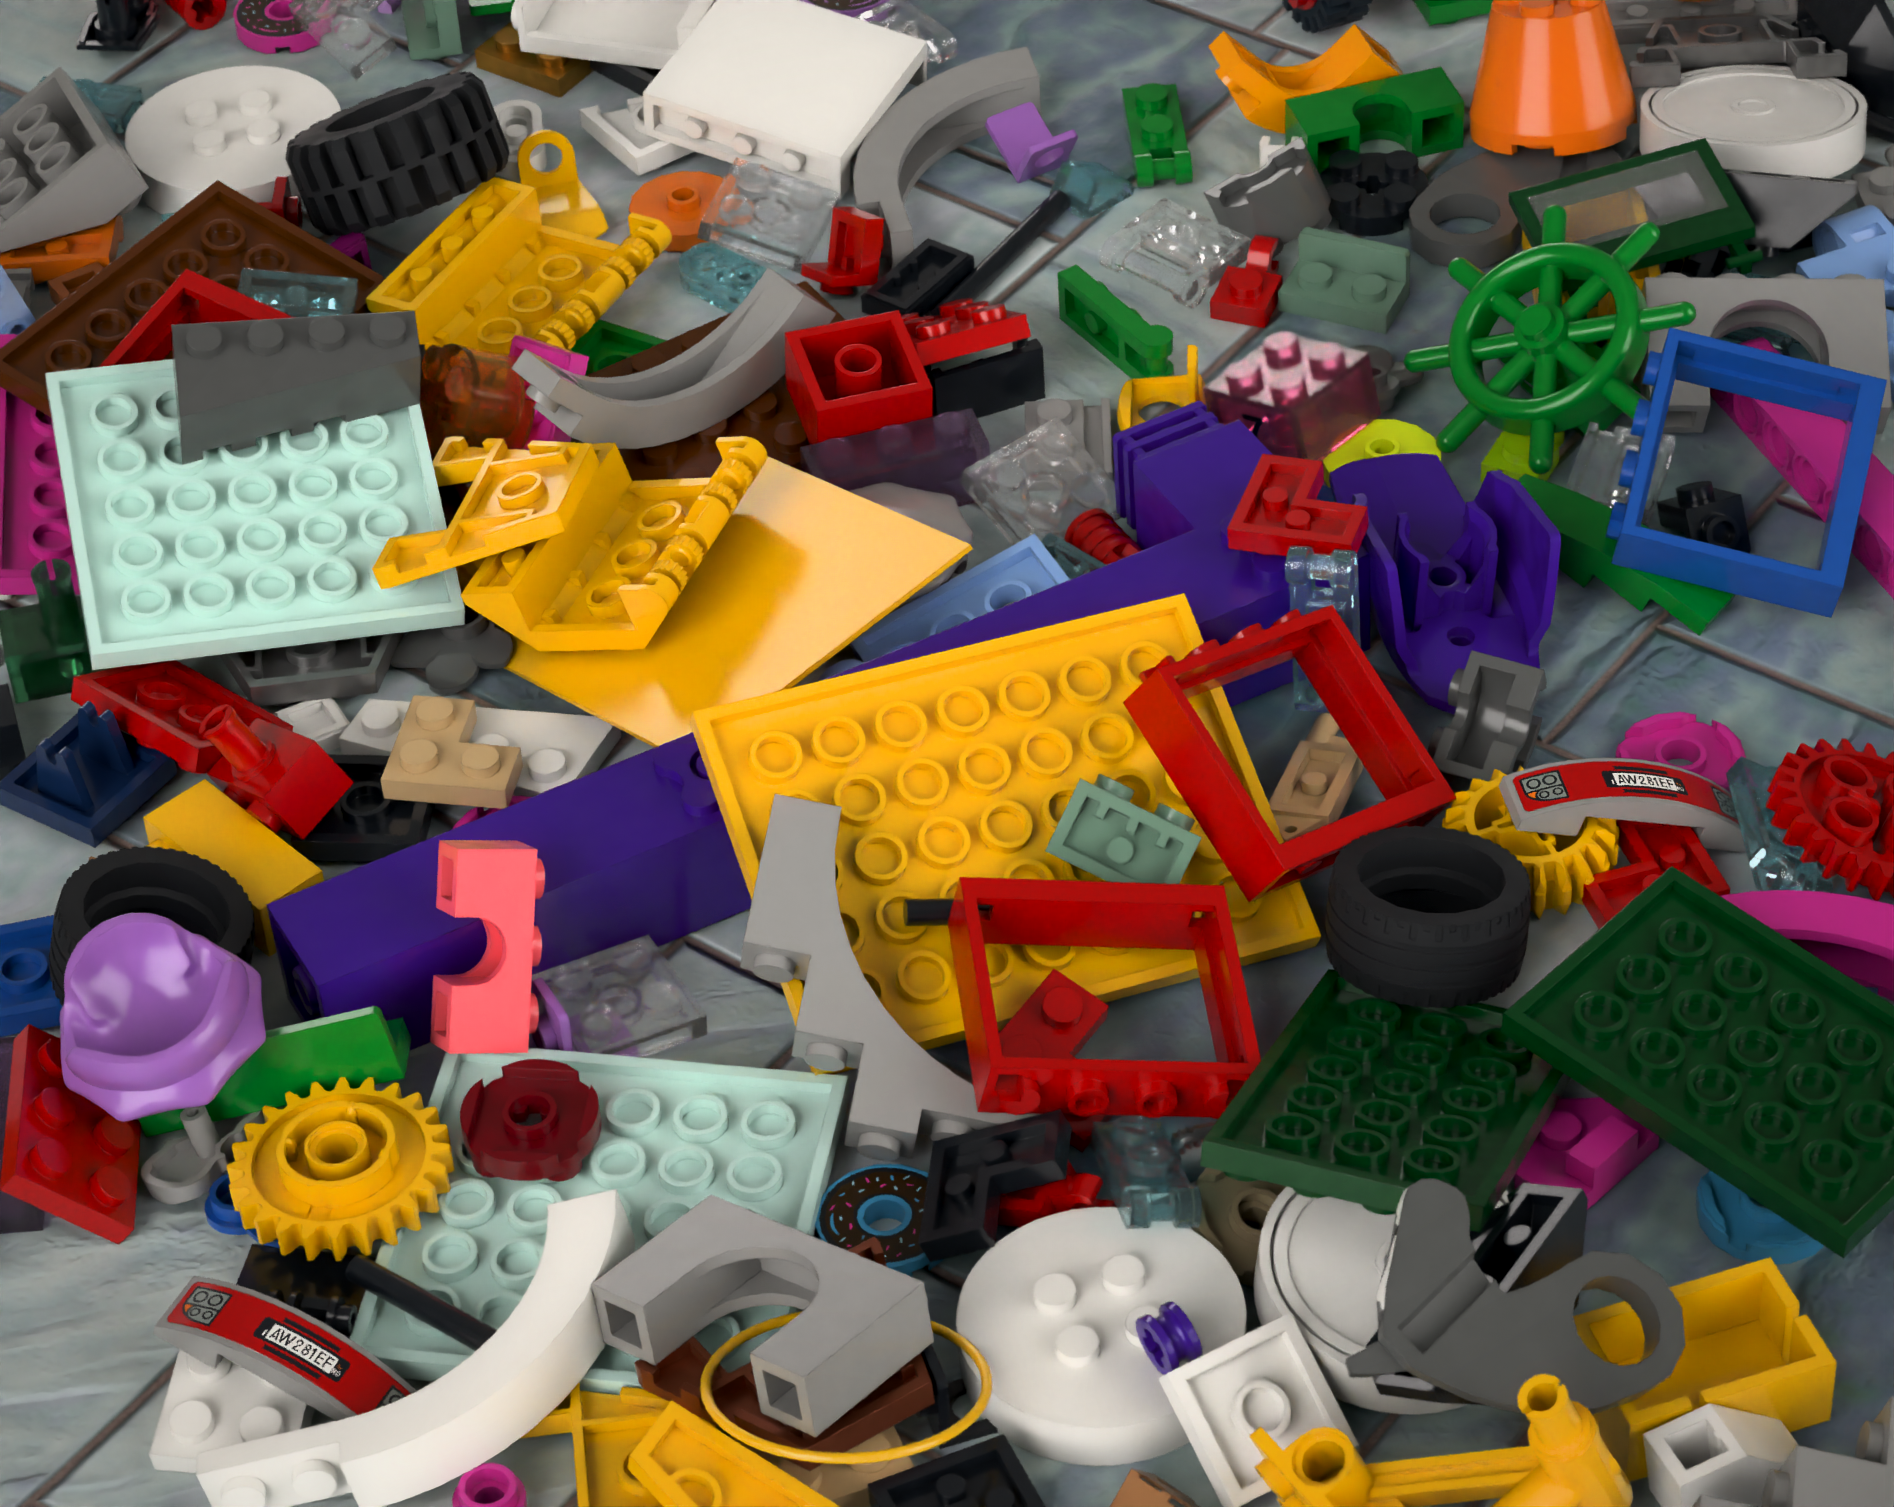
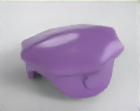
M128 913L103 921L77 943L68 960L64 975L65 999L59 1016L63 1080L71 1091L90 1100L118 1121L127 1122L162 1112L209 1104L230 1077L265 1042L266 1031L263 1019L262 980L260 974L238 956L202 935L185 930L166 917L151 913Z

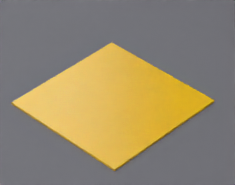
M767 456L765 464L645 649L628 651H538L513 634L503 630L510 635L514 647L513 655L504 669L637 739L657 747L692 733L690 721L693 711L794 687L973 550V548L967 542Z

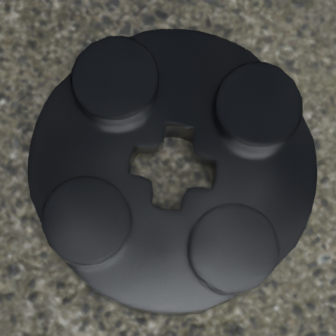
M1347 149L1339 150L1330 155L1329 166L1320 174L1331 199L1328 209L1331 216L1339 220V229L1349 234L1360 236H1384L1402 231L1403 221L1409 219V208L1416 198L1429 186L1426 174L1418 167L1417 156L1405 150H1396L1389 154L1376 152L1358 153Z

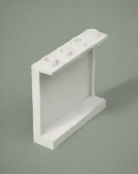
M515 0L511 12V22L513 28L518 29L521 52L661 70L717 0Z
M717 0L643 92L645 135L841 200L850 188V160L861 147L865 136L893 104L907 83L918 86L927 80V41L800 0Z

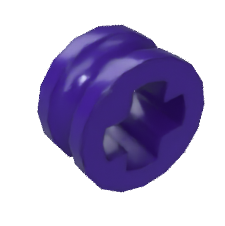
M1168 1301L1161 1305L1159 1316L1156 1318L1145 1314L1137 1319L1136 1331L1139 1340L1153 1365L1163 1375L1179 1368V1363L1183 1360L1189 1363L1203 1356L1202 1346L1194 1326L1183 1310L1174 1302Z

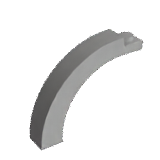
M1028 47L1002 51L974 59L926 80L892 104L865 136L857 153L853 171L855 208L884 218V246L880 253V258H887L890 270L914 251L913 231L904 204L909 192L926 170L954 149L989 134L985 127L988 117L1027 102L1033 103L1041 116L1040 79Z
M767 268L748 296L714 331L682 354L661 365L626 376L609 378L589 377L560 368L524 349L511 369L530 383L525 393L537 402L534 408L569 437L592 444L615 442L618 449L659 446L706 430L754 401L785 374V332L829 324L836 313L800 286Z

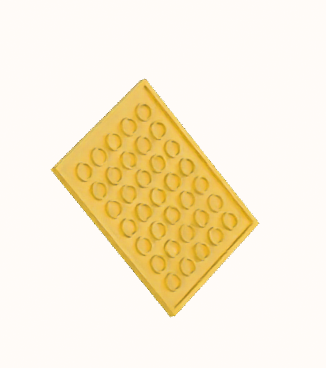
M1185 593L692 712L690 725L751 900L774 795L779 794L842 807L835 847V883L840 914L850 947L865 979L884 1008L906 1034L924 1050L966 1040L948 925L905 926L903 918L904 900L954 898L960 877L1107 882L1045 851L1080 778L1094 785L1100 773L1133 789L1135 792L1130 803L1154 814L1158 804L1161 803L1195 820L1190 832L1202 837L1179 884L1224 886L1241 967L1316 947L1321 938V933L1300 881L1252 902L1247 901L1123 704L1142 684L1139 679V674L1142 671L1155 667L1169 655L1173 656L1176 662L1183 660L1188 653L1204 643ZM1222 686L1188 698L1279 844L1284 843ZM1193 912L1192 917H1201L1202 912ZM984 944L998 1031L1006 1026L1053 969H1056L1104 1003L1200 978L1194 950ZM793 978L789 982L781 983L796 1026L805 981ZM810 1066L815 1076L823 1073L838 1074L855 1069L845 1067L840 1071H825Z

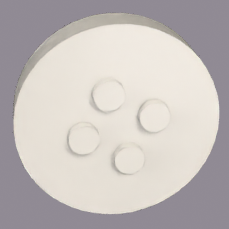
M1730 65L1698 69L1682 73L1679 86L1651 87L1645 92L1640 102L1639 149L1641 155L1706 138L1723 169L1832 178L1854 167L1865 153L1867 102L1856 88L1835 77L1796 79L1790 67Z
M272 66L220 68L187 77L165 87L138 108L132 116L125 133L126 152L149 187L142 194L141 200L155 212L169 218L218 180L255 202H272L276 176H288L291 195L300 196L285 159L288 142L294 139L295 135L309 129L316 122L331 117L332 114L341 111L336 97L325 85L308 75Z
M1286 1186L1270 1207L1264 1220L1259 1240L1253 1288L1255 1306L1261 1325L1263 1326L1291 1312L1334 1397L1361 1408L1394 1414L1438 1413L1468 1405L1437 1403L1381 1395L1374 1384L1373 1377H1349L1345 1365L1346 1358L1364 1350L1367 1343L1378 1330L1376 1296L1390 1247L1396 1214H1376L1366 1210L1361 1204L1329 1196L1324 1198L1305 1197L1296 1193L1291 1187ZM1505 1190L1494 1209L1509 1203L1507 1198L1508 1191Z
M1118 1207L1081 1208L1055 1213L1021 1226L998 1241L995 1247H991L979 1259L965 1280L959 1295L956 1310V1332L970 1341L986 1359L992 1375L990 1401L980 1416L983 1419L987 1418L997 1428V1432L1000 1435L1004 1434L1007 1440L1020 1448L1051 1460L1075 1465L1115 1466L1132 1464L1153 1459L1188 1444L1190 1441L1158 1380L1163 1374L1153 1365L1139 1340L1136 1331V1321L1145 1314L1156 1318L1159 1316L1161 1305L1168 1301L1174 1302L1183 1310L1194 1326L1202 1346L1203 1355L1247 1334L1246 1303L1236 1273L1221 1252L1197 1232L1169 1218L1146 1211ZM958 1347L961 1378H963L967 1395L974 1406L981 1391L980 1372L971 1357ZM1183 1360L1179 1363V1366L1181 1367L1187 1364V1362Z

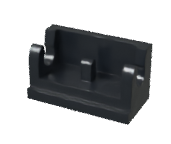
M1028 338L1012 342V351L975 360L942 371L940 368L931 370V364L923 366L933 387L932 422L936 428L941 430L1014 408L1028 401H1037L1045 398L1043 346L1037 338L1029 341Z

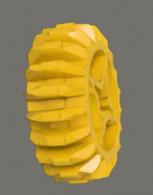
M1520 765L1517 772L1524 770V768ZM1494 769L1489 782L1479 778H1472L1467 791L1455 793L1457 799L1451 804V808L1446 809L1442 827L1481 836L1483 839L1499 844L1503 849L1510 851V854H1514L1517 860L1522 862V866L1526 868L1529 874L1531 911L1534 912L1538 919H1540L1545 909L1553 908L1559 913L1566 915L1571 902L1584 905L1581 901L1584 884L1589 885L1594 882L1593 874L1612 870L1617 865L1619 827L1616 826V819L1585 817L1577 836L1518 831L1514 826L1499 789V784L1506 774Z

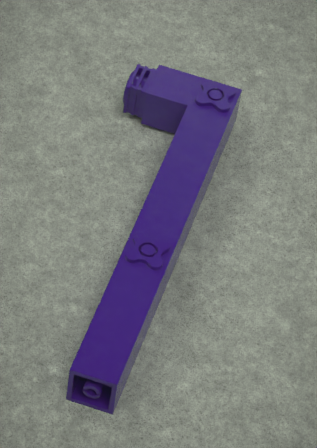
M1196 401L1113 435L1116 512L1122 518L1127 517V524L1133 530L1136 529L1137 544L1143 551L826 679L1183 593L1186 595L1204 643L1217 639L1219 644L1223 645L1228 643L1237 633L1253 624L1260 623L1264 629L1270 628L1279 618L1294 609H1298L1301 615H1305L1333 605L1364 652L1370 649V553L1361 545L1353 564L1348 565L1340 563L1326 564L1310 559L1262 555L1256 552L1229 549L1227 534L1229 523L1261 455L1273 454L1240 420L1227 425L1223 423L1218 424V418L1212 412L1207 413L1206 405L1202 401ZM1294 658L1222 685L1229 706L1233 707L1306 675ZM692 732L266 904L287 999L301 1021L306 1022L377 1006L381 1009L386 1021L403 1017L411 1036V1051L430 1043L433 975H457L469 971L482 959L487 946L486 930L479 918H455L436 908L439 840H518L537 849V858H540L544 865L545 887L542 897L535 899L534 926H538L541 933L542 954L539 965L532 967V980L542 977L551 991L748 910L752 900Z

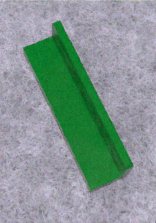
M377 1006L266 1031V1039L262 1046L230 1077L216 1097L205 1107L212 1122L262 1111L265 1105L275 1108L286 1106L285 1093L289 1091L301 1098H306L310 1096L311 1084L316 1081L325 1091L334 1090L340 1077H346L349 1087L353 1089L359 1088L368 1077L374 1078L375 1085L405 1078L411 1036L403 1017L386 1021L381 1009ZM184 1109L162 1112L138 1119L146 1137L185 1129L180 1119V1114Z

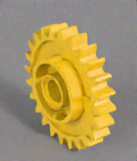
M340 1077L334 1090L325 1091L316 1081L311 1084L310 1096L306 1098H301L289 1091L285 1093L287 1106L284 1109L265 1105L262 1108L265 1123H246L243 1127L247 1141L232 1144L235 1161L227 1164L230 1180L229 1189L234 1210L240 1212L243 1228L245 1230L256 1228L259 1243L262 1245L278 1239L280 1252L284 1256L294 1251L297 1247L304 1246L307 1261H313L323 1249L327 1248L332 1250L336 1261H342L347 1249L352 1246H357L360 1252L365 1256H369L372 1253V1243L376 1239H382L392 1246L397 1245L396 1230L398 1228L405 1227L410 1230L419 1231L422 1228L419 1212L437 1213L440 1210L437 1194L450 1192L451 1187L448 1173L453 1172L455 1169L448 1128L446 1124H440L438 1109L435 1106L424 1108L422 1096L419 1092L402 1098L400 1085L397 1082L390 1084L382 1091H376L373 1077H368L356 1089L349 1087L346 1077Z

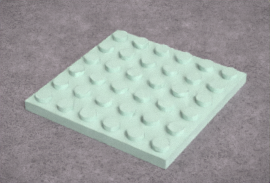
M173 359L45 373L92 670L465 625V607L460 595L461 589L456 567L387 589L380 588L372 570L389 538L447 529L420 404L350 422H345L340 417L323 420L314 425V431L296 436H291L289 429L257 437L256 446L233 452L230 445L203 451L202 460L182 465Z
M529 1047L528 1053L449 1054L445 1052L427 1108L435 1106L438 1109L440 1124H446L448 1128L455 1167L453 1172L448 1173L451 1189L448 1193L437 1194L440 1209L437 1213L419 1212L422 1227L419 1231L410 1230L405 1227L398 1228L396 1230L398 1244L395 1246L382 1240L375 1262L498 1330L521 1301L535 1276L547 1235L548 1204L617 1189L635 1236V1251L709 1195H714L815 1237V1223L822 1196L827 1189L850 1097L849 1078L847 1075L823 1073L815 1076L813 1072ZM544 1059L567 1064L578 1071L579 1079L582 1083L587 1085L589 1089L592 1085L597 1093L602 1123L599 1139L593 1150L582 1159L580 1172L575 1177L566 1181L556 1182L547 1178L533 1181H516L501 1177H484L477 1173L473 1167L471 1155L464 1145L460 1123L461 1105L470 1088L482 1078L485 1087L491 1081L503 1077L501 1067L516 1061ZM529 1114L526 1122L517 1124L525 1126L542 1122L541 1114ZM367 1290L365 1291L350 1336L352 1341L366 1349L405 1379L435 1381L475 1352ZM783 1305L745 1308L720 1317L704 1327L694 1337L713 1355L721 1345L741 1331L766 1320L795 1313L797 1308ZM782 1327L762 1333L744 1342L731 1351L720 1362V1365L727 1372H732L751 1362L749 1353ZM606 1344L591 1368L579 1382L581 1391L620 1395L622 1386L643 1389L639 1384L634 1364L640 1358Z

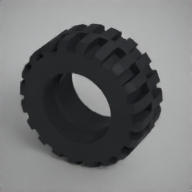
M463 71L452 75L448 73L432 79L417 81L411 85L387 91L385 94L369 98L355 106L334 113L331 117L320 120L311 125L309 129L295 135V138L288 142L285 159L312 225L326 236H344L351 232L367 231L373 227H382L394 223L396 220L414 216L424 212L426 209L436 205L439 206L460 194L477 188V185L489 181L495 177L496 173L501 172L506 167L510 150L483 81L473 73Z

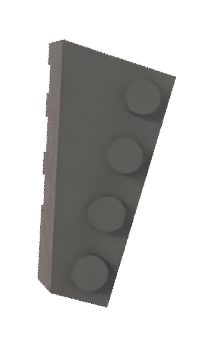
M415 311L171 325L173 371L182 465L202 460L203 451L230 445L233 452L256 446L257 437L289 429L291 436H296L314 431V425L323 420L340 417L345 422H350L420 404L421 354Z

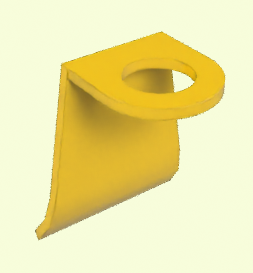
M539 130L528 135L519 146L517 164L520 183L536 188L542 225L596 239L606 233L608 224L601 208L578 179L575 153L568 138L554 130ZM544 143L557 146L562 153L560 164L554 170L548 172L536 170L530 163V155L533 149Z

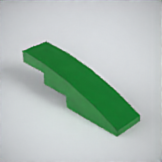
M1525 473L1518 479L1560 532L1559 569L1583 588L1596 576L1641 612L1654 600L1698 636L1708 628L1736 596V594L1611 564L1617 540L1606 538L1605 536L1612 508L1578 492ZM1641 523V527L1648 528Z

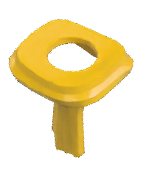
M1187 345V374L1135 378L1125 382L1117 405V419L1121 431L1146 422V420L1139 416V412L1145 406L1152 403L1171 402L1184 407L1196 401H1202L1206 405L1205 382L1201 375L1198 374V347Z

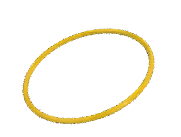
M802 1311L766 1320L730 1338L710 1357L704 1367L700 1383L701 1398L707 1412L723 1430L734 1438L761 1451L777 1456L829 1464H858L886 1461L910 1456L939 1446L969 1428L985 1410L992 1393L990 1367L980 1351L959 1333L942 1324L931 1321L932 1332L951 1341L967 1353L975 1362L981 1376V1391L975 1405L961 1420L951 1427L911 1444L866 1452L811 1451L780 1445L757 1437L730 1421L716 1405L711 1390L714 1372L720 1362L736 1347L762 1333L785 1326Z

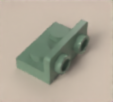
M401 0L411 60H440L449 55L463 54L456 0Z
M1304 227L1298 236L1299 260L1278 292V311L1387 334L1410 295V251L1404 247Z
M1099 773L1094 785L1080 778L1045 851L1107 882L1179 884L1202 837L1190 832L1195 822L1194 819L1161 803L1158 804L1154 814L1130 803L1135 792L1133 789Z

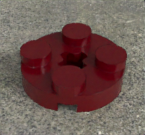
M544 1059L516 1061L501 1067L503 1077L491 1081L485 1087L482 1078L470 1088L461 1105L460 1123L464 1145L471 1155L473 1167L477 1173L484 1177H501L516 1181H533L546 1178L556 1182L566 1181L575 1177L580 1172L582 1159L593 1150L599 1139L602 1123L597 1093L592 1085L589 1089L587 1085L582 1083L579 1079L578 1071L567 1064ZM529 1114H541L542 1122L529 1126L517 1124L526 1122Z

